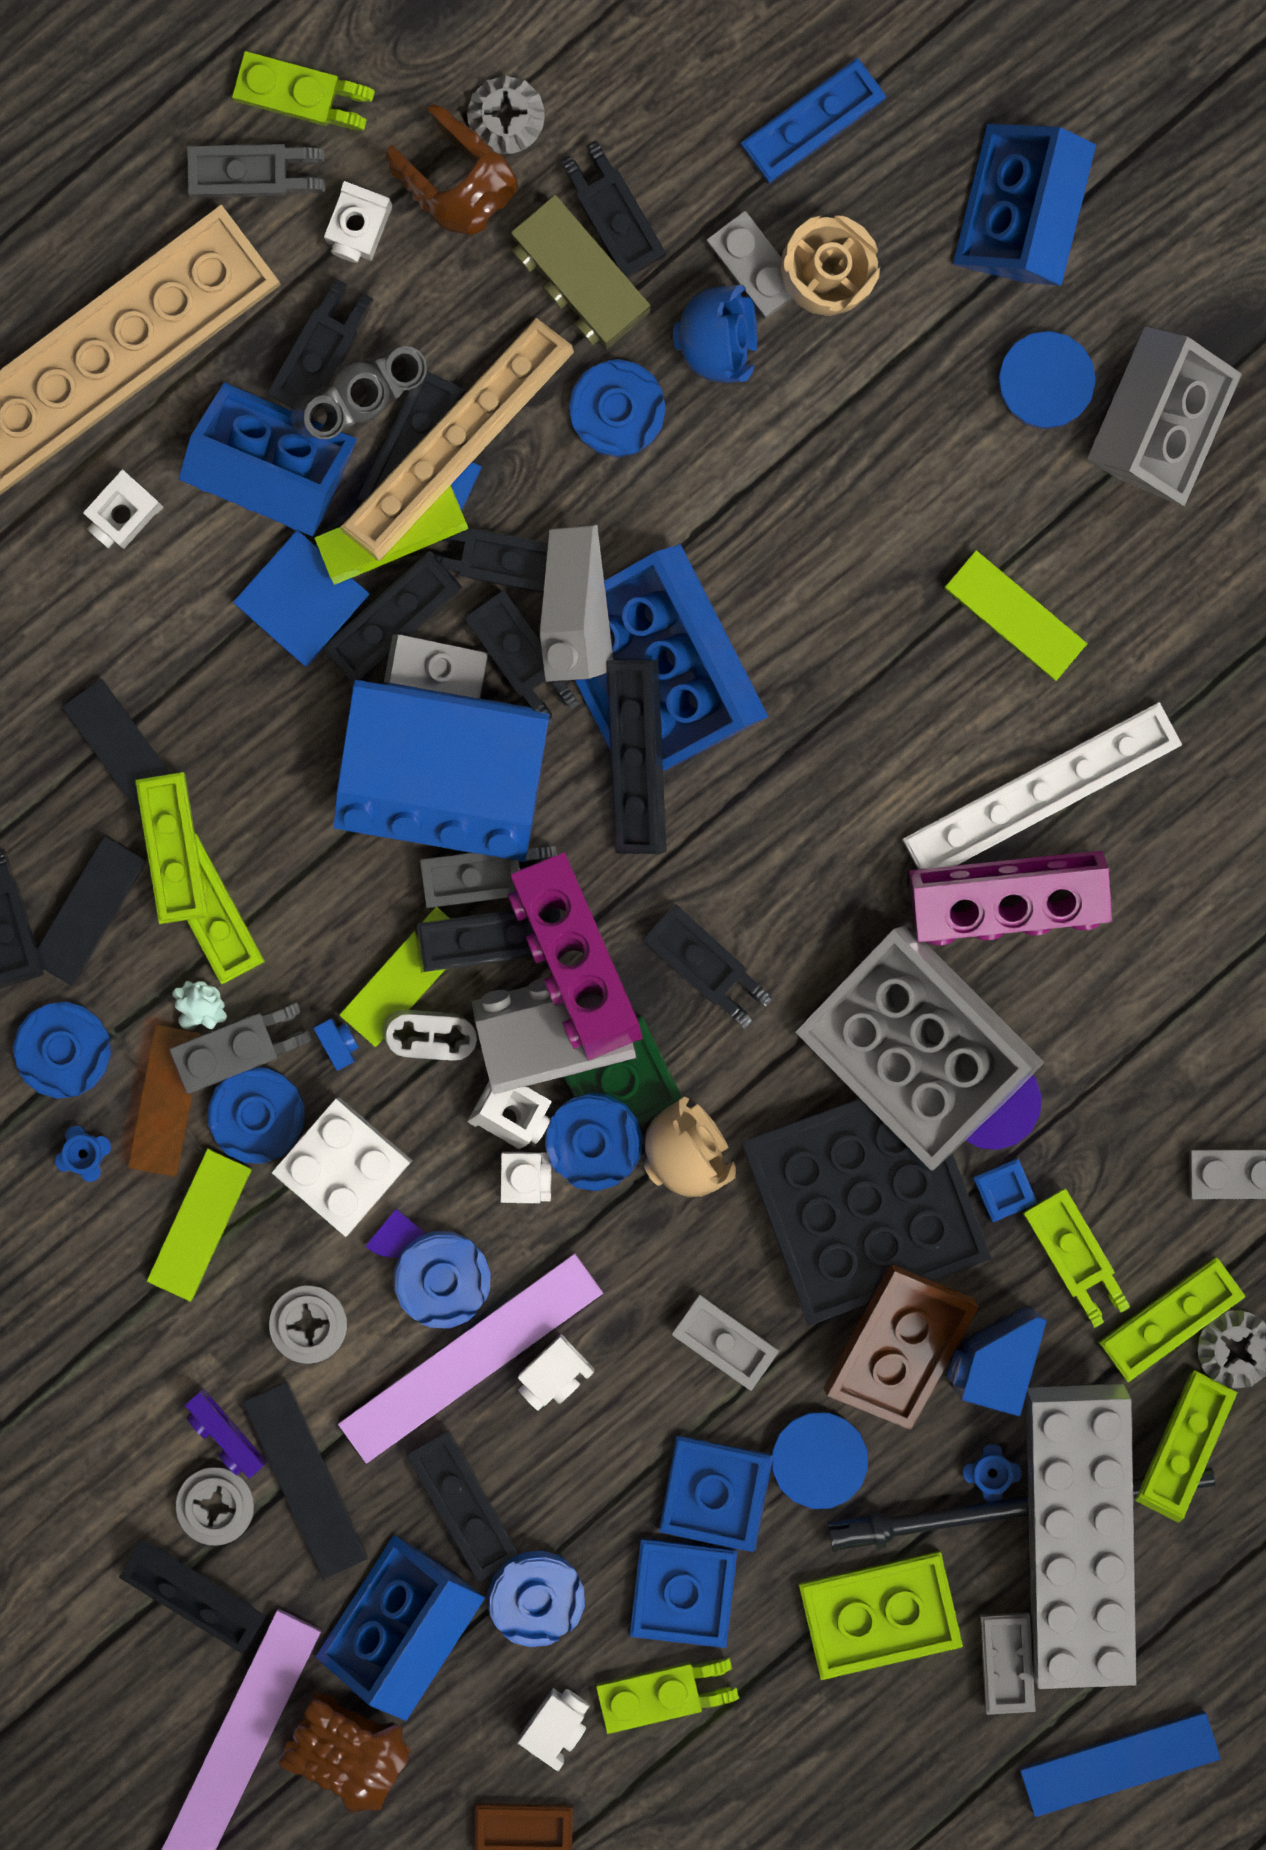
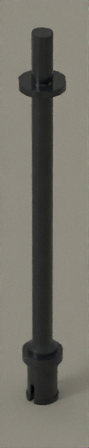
M1212 1467L1205 1468L1196 1489L1215 1486V1476ZM1144 1478L1133 1479V1499H1136ZM1028 1496L890 1517L886 1513L881 1514L879 1509L870 1511L871 1516L834 1522L833 1520L828 1521L833 1552L876 1544V1549L886 1548V1542H891L894 1536L1029 1515Z

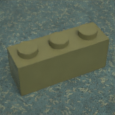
M556 195L511 232L512 241L516 244L511 249L512 254L529 273L534 268L540 272L547 281L542 287L543 290L560 309L565 305L571 308L579 318L574 323L575 327L590 345L593 346L599 341L606 350L609 349L650 313L651 305Z

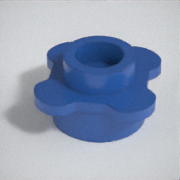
M80 1126L69 1128L65 1133L67 1142L64 1144L62 1152L57 1154L55 1158L57 1168L62 1172L70 1170L81 1174L83 1180L87 1182L97 1180L101 1175L100 1164L104 1155L109 1154L111 1151L110 1141L105 1136L96 1138L88 1135ZM81 1149H85L88 1152L85 1159L79 1157Z
M997 1444L985 1445L982 1449V1455L976 1462L967 1464L963 1470L964 1479L968 1483H975L983 1491V1497L988 1502L1001 1500L1003 1492L1008 1489L1011 1483L1018 1482L1022 1475L1020 1466L1017 1463H1010L1002 1455V1449ZM992 1468L997 1471V1475L993 1478L988 1476V1471Z

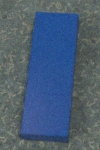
M856 58L741 142V147L767 183L771 184L886 100V95L859 58Z

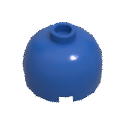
M744 285L718 286L702 290L692 297L683 310L681 321H677L674 325L673 341L675 348L682 350L684 360L698 376L708 381L721 383L748 381L753 373L754 365H746L747 348L751 351H757V320L752 298L742 297L740 294L746 289Z

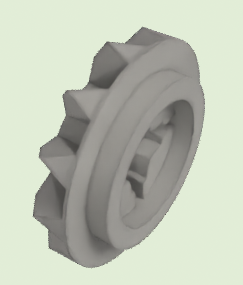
M504 75L492 80H486L472 94L467 117L469 127L477 132L479 136L483 137L486 144L493 148V151L501 154H512L526 149L538 138L544 125L545 112L539 93L525 79L520 80ZM504 95H508V101L511 103L512 110L527 113L520 114L519 117L511 119V126H508V134H504V127L501 126L500 118L485 115V113L500 110L501 102H504Z
M303 1285L286 1292L279 1298L271 1311L269 1330L274 1345L284 1356L299 1363H317L332 1356L343 1343L347 1330V1317L340 1300L321 1287ZM305 1303L308 1304V1310L311 1311L313 1318L329 1319V1323L315 1329V1337L312 1338L313 1345H310L309 1338H306L304 1330L288 1329V1325L295 1324L296 1321L303 1318Z
M1235 1310L1224 1312L1205 1326L1198 1341V1357L1205 1373L1212 1380L1232 1389L1252 1387L1265 1377V1322L1254 1314ZM1251 1333V1336L1247 1339L1249 1342L1246 1344L1245 1349L1250 1354L1249 1357L1254 1361L1250 1363L1247 1360L1243 1361L1236 1358L1232 1363L1229 1362L1224 1367L1223 1365L1228 1360L1227 1357L1230 1350L1220 1338L1225 1336L1229 1340L1232 1339L1239 1342L1243 1337L1246 1338Z
M225 1467L204 1468L191 1475L181 1486L176 1500V1514L181 1527L191 1538L206 1545H223L234 1541L247 1529L254 1514L253 1493L243 1477L236 1476ZM218 1486H221L222 1502L229 1505V1508L236 1509V1511L220 1512L217 1519L214 1520L213 1526H210L209 1509L202 1506L201 1503L195 1502V1499L200 1501L211 1499Z

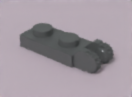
M284 144L187 146L188 195L190 198L287 196V193L312 194L325 191V180L317 177L286 178V162L305 165L324 162V150L320 148H286Z
M556 846L528 849L526 861L542 862L557 856ZM477 853L422 859L420 863L426 908L508 898L507 894L515 891L511 874L520 871L519 862L523 861Z
M297 1002L262 1015L257 1012L169 1047L168 1051L184 1092L190 1094L275 1060L278 1054L309 1043L311 1037L308 1030L291 1033L286 1038L272 1043L266 1026L295 1018L301 1012Z

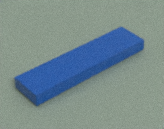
M1203 1710L1026 1765L1019 1769L1035 1817L1215 1762L1221 1760L1207 1713Z

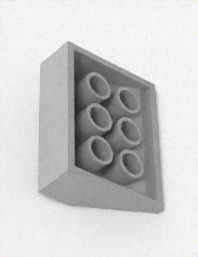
M909 925L893 929L796 1031L806 1044L931 1171L935 1170L1045 1063L926 942H918L915 931Z

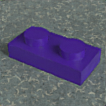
M202 1389L185 1405L191 1412L186 1417L187 1421L202 1438L206 1439L209 1435L213 1437L223 1449L218 1453L220 1459L236 1476L243 1472L250 1479L267 1463L265 1457L205 1389Z

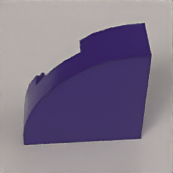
M395 1209L365 1247L382 1256L399 1258L402 1250L415 1238L427 1233L401 1211Z

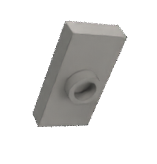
M394 634L392 635L384 683L389 682L480 699L488 653Z
M1029 1612L980 1615L986 1714L1035 1712Z

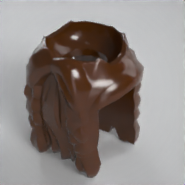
M432 104L426 109L432 115L437 127L476 164L466 179L455 188L439 192L391 145L385 152L392 176L402 181L405 189L411 193L412 199L419 202L421 209L428 212L439 226L450 232L467 235L477 234L485 230L488 219L498 209L505 208L508 201L516 193L518 188L516 176L504 157L493 151V148L486 144L483 137L479 136L471 127L466 126L464 122L457 121L448 110L439 105Z
M315 1692L312 1701L309 1702L308 1708L304 1713V1719L298 1723V1728L294 1730V1740L286 1741V1746L283 1749L284 1754L279 1759V1764L289 1772L302 1775L308 1781L316 1782L321 1788L332 1790L335 1795L341 1797L346 1809L350 1812L381 1810L390 1788L405 1767L409 1758L408 1754L411 1752L403 1739L402 1726L394 1722L379 1724L354 1711L341 1707L330 1695Z

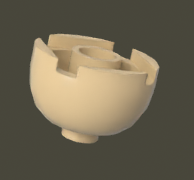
M838 215L834 218H819L820 216L807 220L794 231L782 253L780 274L785 290L797 305L813 314L833 316L852 310L868 297L879 278L880 267L877 270L878 261L876 254L878 250L875 241L863 226L848 217Z
M683 1097L664 1109L649 1125L645 1139V1151L648 1159L644 1161V1167L648 1176L656 1185L664 1184L670 1191L686 1197H702L735 1179L736 1168L734 1161L725 1165L721 1152L729 1147L714 1121L698 1104L689 1109L686 1106L689 1098Z

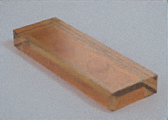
M155 1025L128 1168L173 1177L178 1176L194 1092L190 1094L184 1092L168 1048L204 1033Z

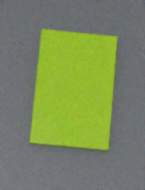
M940 1550L798 1583L821 1680L963 1647Z

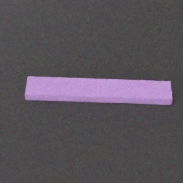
M574 1253L339 1422L338 1425L367 1464L603 1294V1291Z
M277 1610L162 1850H216L322 1629L283 1610Z

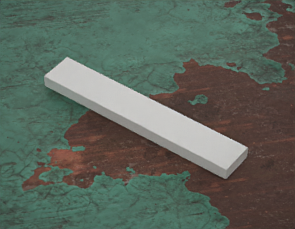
M1159 702L902 840L918 870L956 866L1178 748L1182 743Z

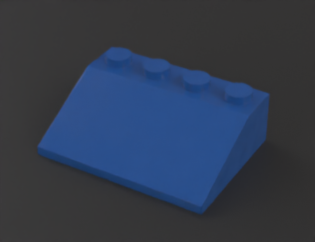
M681 544L656 551L604 581L613 659H658L663 772L769 717ZM607 673L590 679H577L575 682L611 750Z
M355 680L338 784L333 828L526 862L534 823L550 714Z

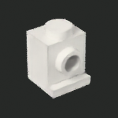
M344 181L340 197L324 236L326 243L333 246L331 253L354 263H358L360 257L372 261L392 209L390 198ZM353 215H359L365 221L364 226L358 231H351L346 227L347 220Z
M121 470L83 513L93 521L87 530L108 549L114 542L124 549L151 518L162 510L163 506L124 470ZM117 508H129L131 515L126 523L119 524L114 521L113 515Z
M489 1081L467 1122L475 1127L479 1125L509 1144L521 1149L530 1142L536 1144L544 1134L550 1122V1118L546 1117L545 1113L552 1101L526 1086L493 1095ZM504 1109H511L515 1112L516 1123L503 1117Z
M503 1151L501 1203H540L541 1201H551V1163L547 1152Z
M560 1334L519 1373L518 1379L523 1385L518 1390L539 1411L553 1398L558 1404H561L580 1385L575 1377L581 1373L588 1379L594 1373V1368Z
M552 1688L519 1735L518 1744L556 1771H559L564 1764V1755L560 1751L564 1747L570 1752L584 1734L586 1727L581 1724V1721L590 1705L568 1689L561 1694Z

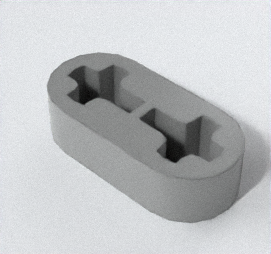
M398 1010L389 1015L382 1028L383 1039L387 1046L395 1054L403 1057L461 1060L470 1055L477 1041L476 1031L472 1024L462 1015L455 1013ZM407 1021L410 1022V1026L415 1031L425 1032V1037H409L407 1045H402L400 1039L393 1035L394 1030H401L404 1022ZM452 1025H457L458 1030L465 1035L464 1040L456 1041L455 1048L449 1049V1044L444 1039L434 1038V1033H450Z

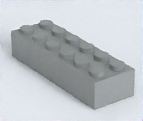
M1124 1384L1028 1388L1026 1393L1031 1643L1033 1675L1038 1689L1136 1685L1131 1397Z

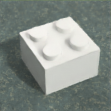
M339 1097L332 1102L275 1168L272 1174L346 1237L413 1160Z

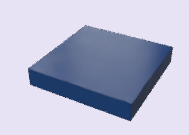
M297 530L233 603L307 668L323 650L322 648L335 637L371 595L352 578L334 585L320 550Z
M677 1436L659 1532L749 1552L756 1551L773 1455L685 1436Z
M641 1538L630 1637L726 1648L737 1549Z

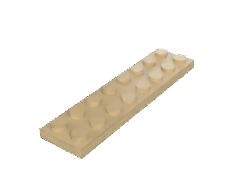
M222 205L0 370V495L281 285Z

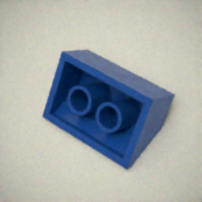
M987 124L953 264L962 268L1023 283L1062 286L1096 144L1062 127Z
M223 383L190 437L178 480L280 522L289 528L313 536L331 504L356 445L357 438L343 432L330 439L305 437L294 429L290 410ZM310 419L311 425L316 430L324 425Z
M1023 1307L964 1340L962 1351L955 1349L947 1369L946 1377L950 1378V1382H953V1390L964 1401L1020 1416L1047 1320L1035 1310Z
M393 1535L316 1655V1658L368 1705L407 1721L485 1597L458 1574L407 1541Z

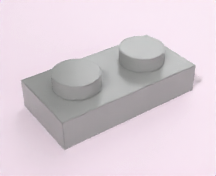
M746 211L707 239L708 246L737 284L744 285L746 288L744 293L747 297L752 298L754 306L764 319L768 318L792 299L785 290L780 274L781 256Z
M1189 1150V1198L1266 1199V1150Z
M701 1294L698 1295L671 1333L675 1338L750 1391H752L779 1352L773 1345Z

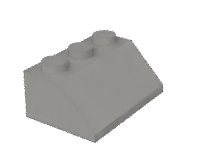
M1145 326L1087 460L1117 479L1177 505L1185 506L1242 374L1187 336Z
M545 978L533 981L528 987L509 992L506 990H494L483 995L481 999L472 1001L475 1023L493 1095L634 1059L636 1054L633 1043L588 1061L582 1046L576 1049L572 1048L562 1024L563 1021L570 1019L564 1003L554 1006L544 982ZM595 993L586 994L579 1000L578 1006L584 1009L595 1008L601 1003L603 997Z

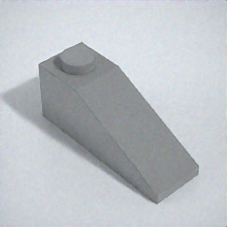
M597 525L549 530L540 626L546 682L590 679L607 673V660L613 659Z

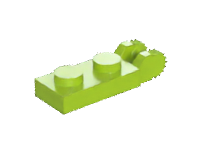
M245 51L232 98L234 102L326 127L329 123L356 131H363L367 120L353 112L332 109L334 98L337 94L358 102H371L375 91L361 84L339 80V77Z
M1066 1188L1059 1190L1022 1212L1072 1297L1076 1296L1094 1328L1104 1323L1100 1309L1095 1302H1092L1086 1290L1102 1281L1107 1290L1111 1303L1120 1313L1130 1308L1129 1303L1112 1275L1115 1273Z
M720 1658L691 1665L690 1661L597 1683L596 1688L607 1734L702 1712V1708H711L738 1700L739 1696L735 1687H722L715 1691L698 1694L695 1678L719 1676L731 1670L730 1658Z

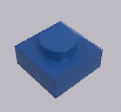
M329 1019L314 1028L337 1071L357 1061L352 1052L359 1049V1045L346 1023L338 1026L334 1019Z

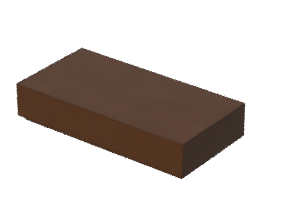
M476 1803L475 1850H572L573 1805Z

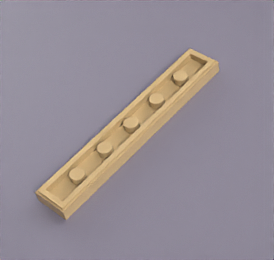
M535 318L341 526L344 534L376 560L380 561L574 353L572 345L538 318Z

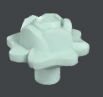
M186 981L183 987L175 988L172 992L173 997L177 1000L174 1003L175 1008L182 1012L178 1022L186 1030L192 1031L199 1024L213 1029L216 1023L224 1022L227 1018L226 1013L222 1010L225 1005L220 999V992L214 986H209L203 981H197L196 983Z

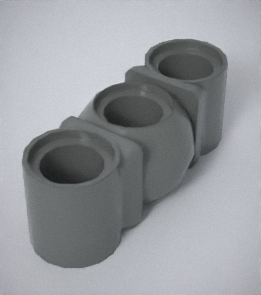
M386 346L381 348L374 357L343 365L332 376L329 385H321L313 394L302 396L294 403L291 409V422L294 429L305 437L330 439L336 437L345 427L375 419L386 407L388 399H397L403 391L416 388L423 382L427 374L425 357L419 350L413 347ZM401 355L406 361L407 371L405 376L398 381L392 375L391 364L396 356ZM358 379H361L367 388V396L360 405H356L350 395L351 387ZM316 404H321L327 414L326 422L320 429L316 430L311 425L310 412Z

